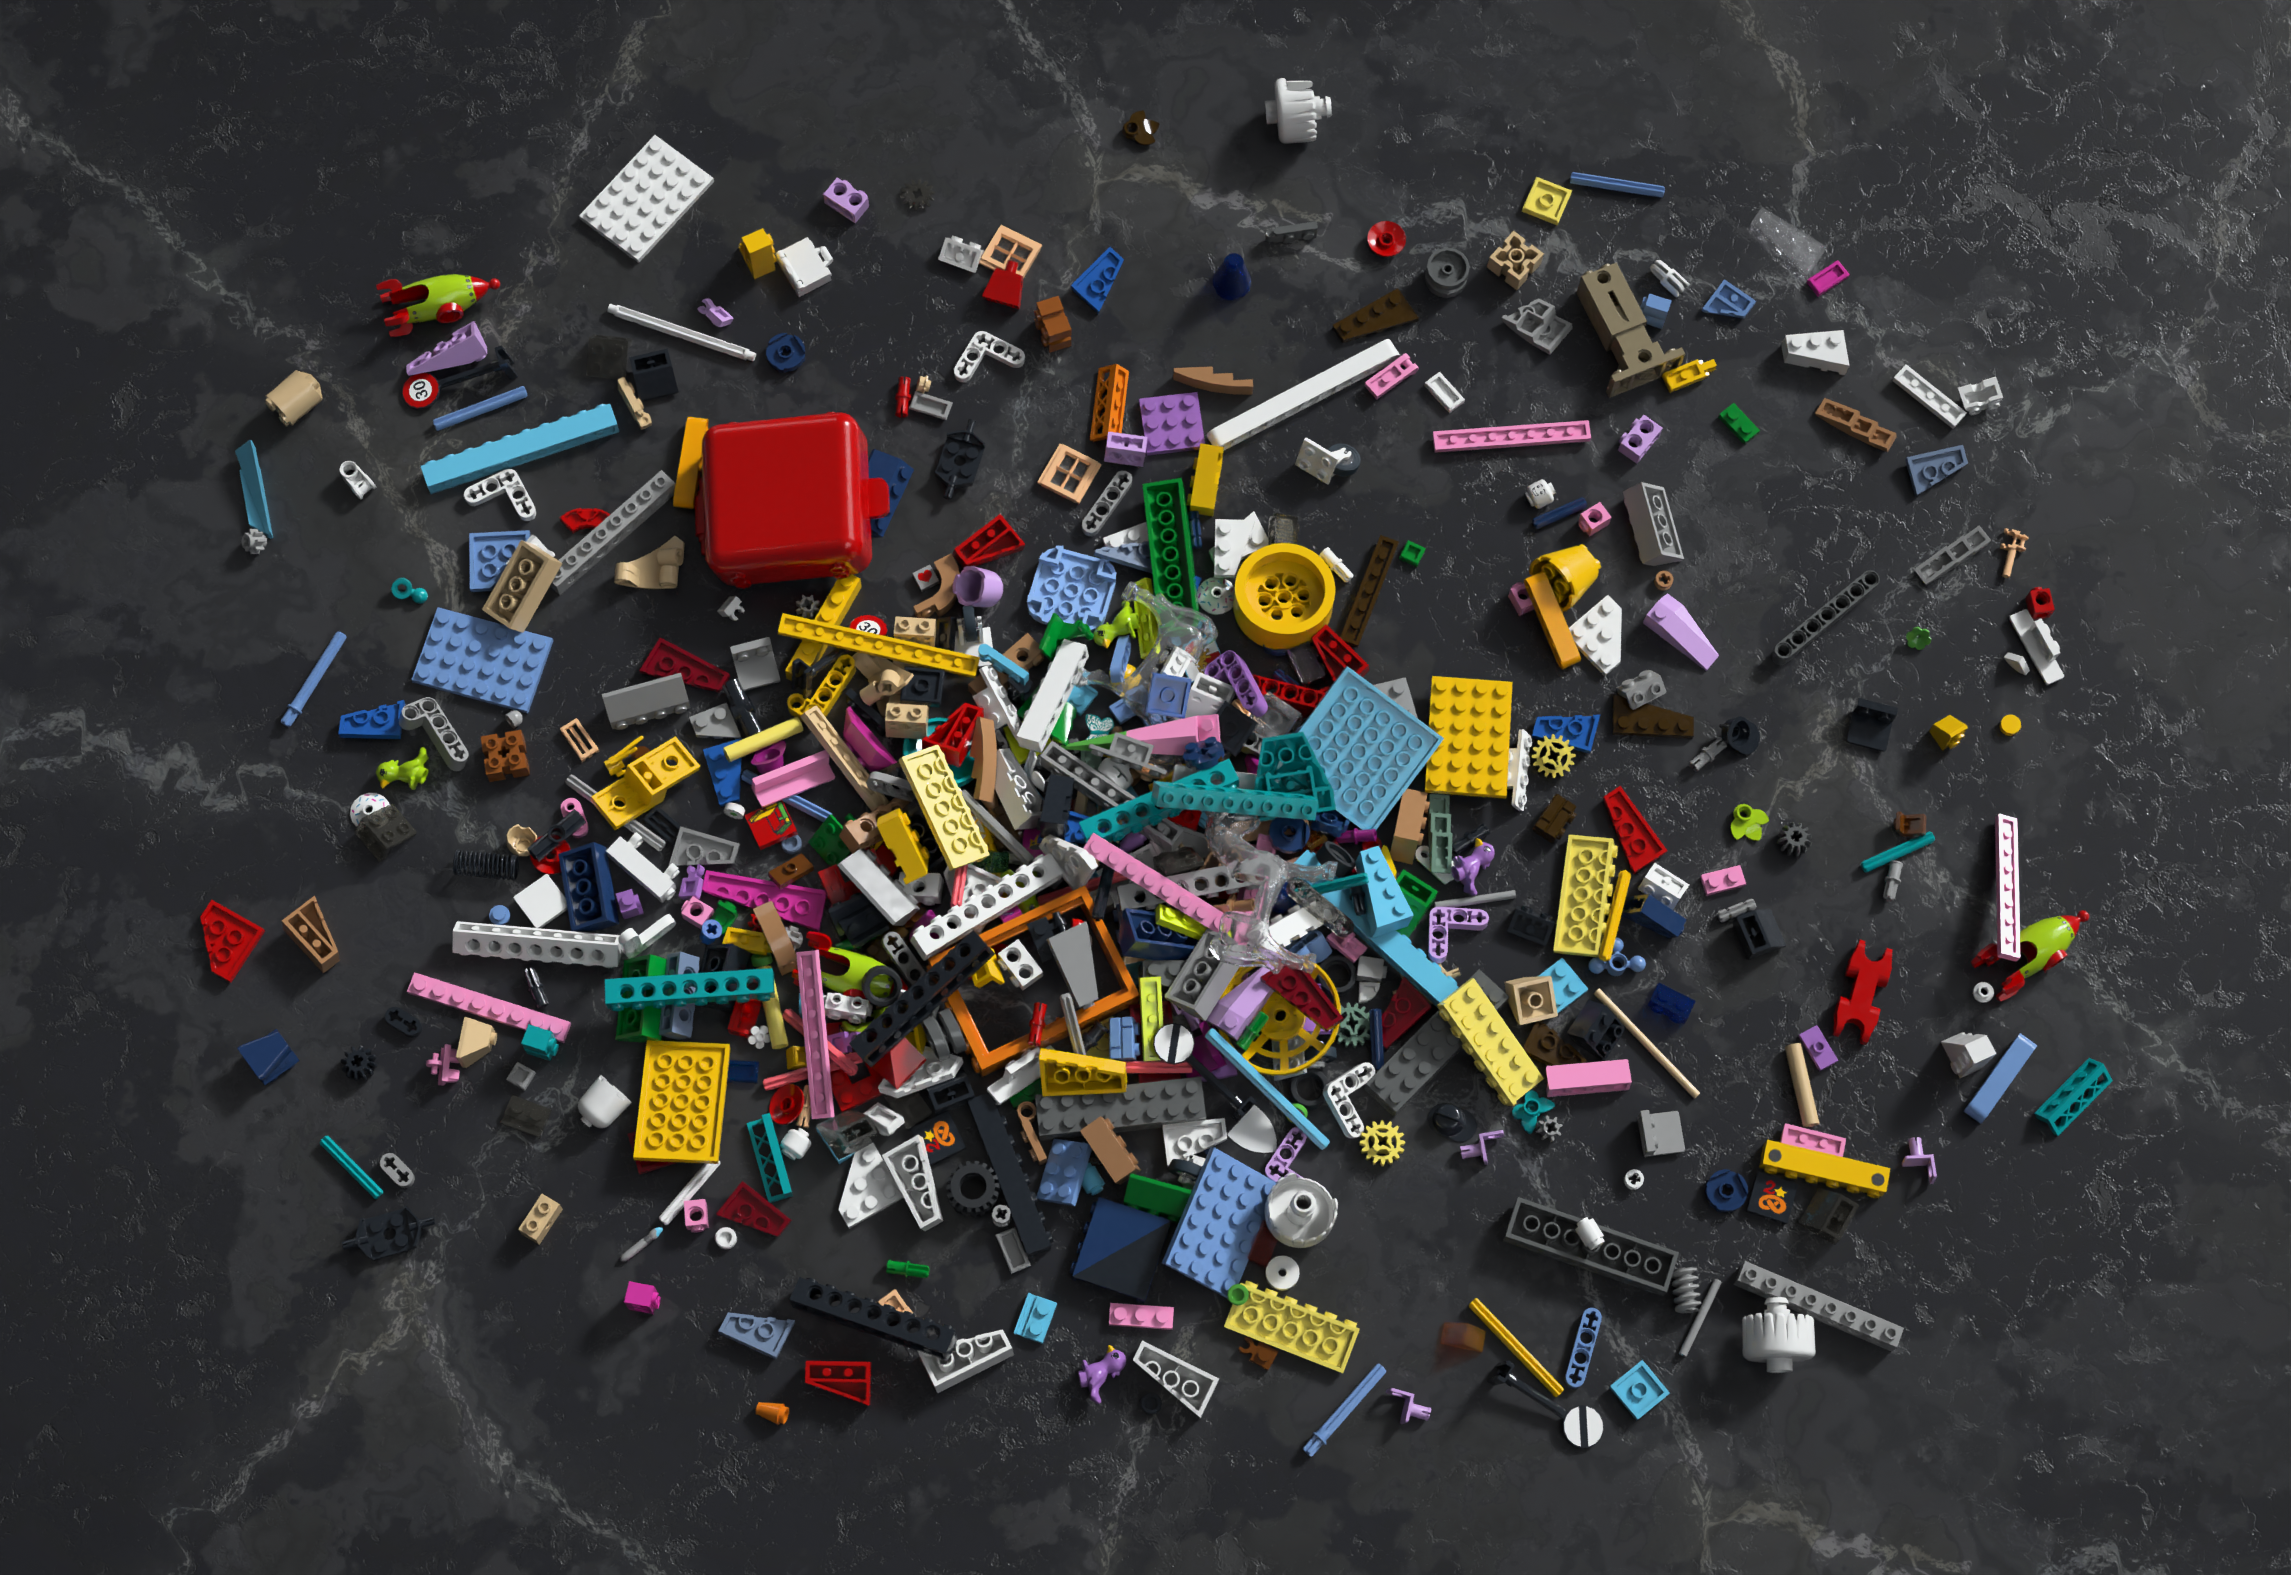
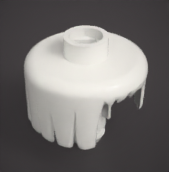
M1277 79L1274 84L1275 100L1265 101L1267 124L1277 123L1279 140L1283 144L1315 141L1317 138V131L1315 130L1317 123L1315 120L1321 119V116H1327V118L1332 116L1330 97L1325 96L1324 99H1320V96H1314L1312 89H1306L1313 86L1312 81Z
M1289 1173L1285 1178L1281 1177L1271 1188L1265 1204V1221L1272 1235L1281 1243L1295 1248L1311 1247L1324 1240L1330 1233L1337 1217L1338 1201L1336 1198L1332 1199L1326 1188L1316 1181L1302 1177L1297 1178L1296 1173Z
M1783 1297L1766 1299L1764 1305H1767V1310H1764V1323L1761 1313H1756L1754 1320L1752 1314L1747 1317L1744 1316L1742 1319L1744 1358L1748 1361L1767 1363V1372L1770 1373L1792 1372V1362L1809 1360L1815 1355L1813 1317L1806 1315L1804 1318L1803 1314H1798L1797 1320H1795L1794 1314L1790 1313V1310L1787 1309L1786 1305L1789 1304L1787 1298Z

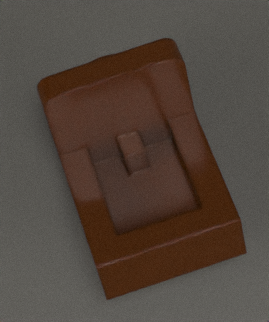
M1902 812L1896 813V818H1894L1893 822L1894 829L1902 837L1926 835L1925 814L1904 815Z

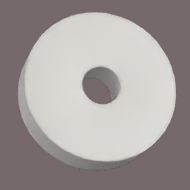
M1277 1256L1266 1267V1280L1276 1290L1284 1291L1291 1289L1298 1281L1299 1267L1292 1258ZM1285 1270L1286 1275L1282 1277L1278 1272Z

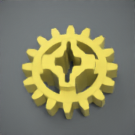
M1552 734L1551 739L1544 736L1543 743L1539 740L1537 741L1539 748L1533 747V750L1537 752V754L1532 755V758L1537 759L1533 765H1539L1538 772L1540 773L1544 770L1545 777L1549 773H1552L1553 778L1556 777V773H1559L1562 777L1564 776L1563 770L1569 772L1568 765H1574L1571 758L1576 757V754H1571L1570 752L1574 749V746L1568 747L1569 740L1563 742V736H1560L1558 739H1555L1554 734ZM1552 743H1558L1564 748H1555ZM1545 746L1547 750L1546 755L1540 758V752ZM1550 748L1554 753L1559 754L1557 757L1558 765L1553 759L1549 760L1548 758L1550 756ZM1567 755V761L1562 767L1560 762L1562 756ZM1549 763L1553 765L1555 770L1546 768L1544 764Z
M1381 1120L1380 1125H1377L1374 1121L1372 1122V1128L1366 1126L1365 1130L1367 1133L1361 1134V1137L1365 1139L1359 1143L1360 1146H1364L1361 1153L1368 1154L1366 1160L1374 1159L1373 1165L1377 1161H1380L1381 1166H1384L1385 1161L1392 1165V1158L1398 1161L1400 1157L1397 1153L1403 1154L1404 1149L1400 1146H1404L1405 1141L1400 1139L1404 1134L1397 1133L1399 1127L1392 1128L1391 1121L1388 1125H1384L1383 1120ZM1379 1130H1384V1131H1387V1132H1386V1133H1380ZM1369 1137L1371 1138V1141L1373 1142V1146H1372L1371 1149H1370V1147H1369V1142H1368V1141H1369ZM1393 1138L1396 1141V1148L1392 1145ZM1379 1141H1386L1385 1145H1378Z

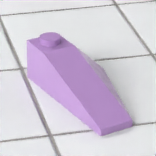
M473 321L452 333V339L447 342H439L432 353L430 351L425 352L406 365L407 374L410 376L469 364L474 361L478 362L484 359L487 354V346L476 323Z
M1668 593L1658 600L1646 615L1643 624L1705 671L1719 657L1686 608Z
M1267 962L1217 1002L1206 1021L1238 1041L1246 1030V1025L1249 1027L1274 992V990L1260 980V977L1275 968V966Z

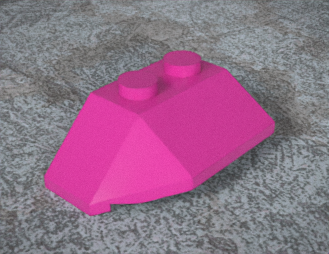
M849 706L846 709L843 737L845 744L858 757L857 760L870 772H878L897 763L894 757Z

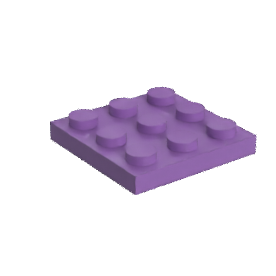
M1197 392L1139 399L1144 437H1147V456L1199 450L1200 443L1205 444Z

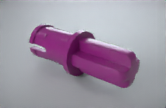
M1355 828L1354 830L1342 833L1341 837H1335L1337 843L1355 842V844H1359V842H1376L1377 833L1376 829L1358 830Z

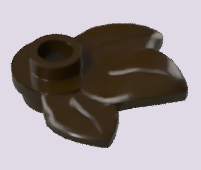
M1144 110L1137 111L1131 115L1130 121L1124 124L1122 133L1127 139H1135L1141 145H1152L1155 143L1152 135L1157 132L1160 124L1156 121L1145 119Z

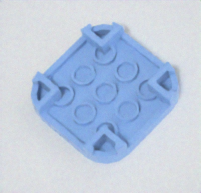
M1056 546L1045 553L1042 552L1028 595L1027 608L1029 614L1034 620L1046 625L1053 613H1056L1066 623L1075 624L1077 620H1082L1084 624L1090 627L1091 632L1094 633L1095 629L1102 625L1106 619L1116 585L1115 569L1109 560L1065 550L1064 546Z

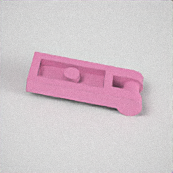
M1405 353L1367 380L1364 386L1377 400L1407 377L1415 374L1419 367L1415 363L1413 364L1410 361V357ZM1404 365L1406 369L1403 370L1400 366Z

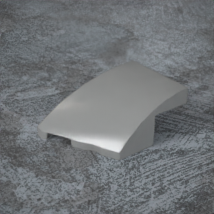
M1541 299L1534 300L1529 305L1518 308L1517 312L1502 317V321L1516 334L1549 355L1572 330V323L1557 317L1555 306Z

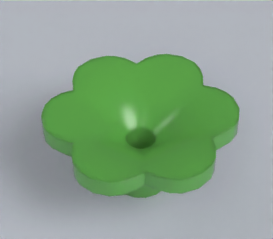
M1914 627L1912 631L1906 634L1908 646L1911 648L1916 647L1918 650H1922L1925 648V645L1931 643L1927 629Z

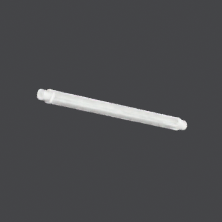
M610 304L607 312L614 314L616 317L683 338L684 340L743 360L754 361L756 353L749 351L747 348L727 343L726 341L620 305Z

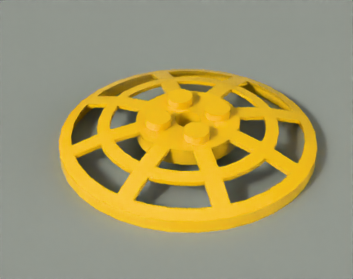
M1285 952L1273 953L1268 956L1267 954L1262 955L1241 966L1220 997V999L1233 990L1235 985L1241 984L1243 982L1241 978L1255 967L1267 962H1271L1276 967L1280 964L1279 961H1285L1295 955L1302 965L1311 969L1309 974L1314 980L1318 975L1323 978L1333 996V1005L1341 1014L1338 992L1327 973L1308 958ZM1273 992L1261 1009L1269 1017L1260 1030L1262 1034L1255 1042L1253 1041L1250 1044V1047L1242 1056L1248 1061L1257 1052L1269 1058L1280 1059V1070L1265 1069L1249 1062L1261 1074L1277 1076L1297 1073L1316 1063L1328 1051L1335 1040L1340 1023L1333 1028L1329 1040L1324 1045L1316 1039L1321 1028L1316 1025L1313 1033H1308L1303 1029L1307 1017L1279 994ZM1279 1011L1286 1012V1017L1282 1021L1275 1019L1276 1013ZM1219 1030L1220 1035L1234 1048L1229 1036ZM1296 1035L1306 1041L1298 1048L1288 1051V1040ZM1268 1039L1279 1041L1280 1052H1271L1261 1047ZM1310 1045L1320 1051L1308 1062L1289 1069V1057L1302 1053Z

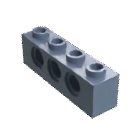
M684 952L667 954L665 975L698 973L700 957ZM688 987L685 993L693 994L696 988ZM668 988L664 991V995L670 996L675 990ZM689 1003L684 1007L666 1005V1007L661 1008L659 1035L676 1040L691 1038L695 1003Z

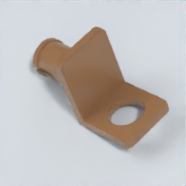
M1232 893L1226 904L1214 905L1213 907L1233 918L1232 923H1234L1238 913L1255 911L1256 904L1253 898L1237 901L1236 894Z

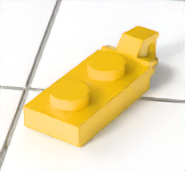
M1697 359L1663 373L1662 378L1671 393L1709 377V373L1716 370L1717 364L1714 359L1704 363L1702 360L1699 361Z

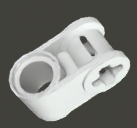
M345 461L341 464L340 473L343 480L360 500L363 499V495L369 490L376 488L374 482L364 474L356 463ZM349 470L355 471L352 475H346V472Z

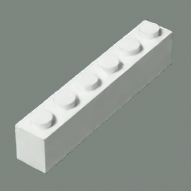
M1064 639L1061 646L1057 647L1056 656L1053 662L1049 663L1047 675L1045 678H1042L1040 689L1037 694H1034L1032 705L1025 712L1022 725L1016 730L1019 747L1042 753L1089 657L1085 644Z

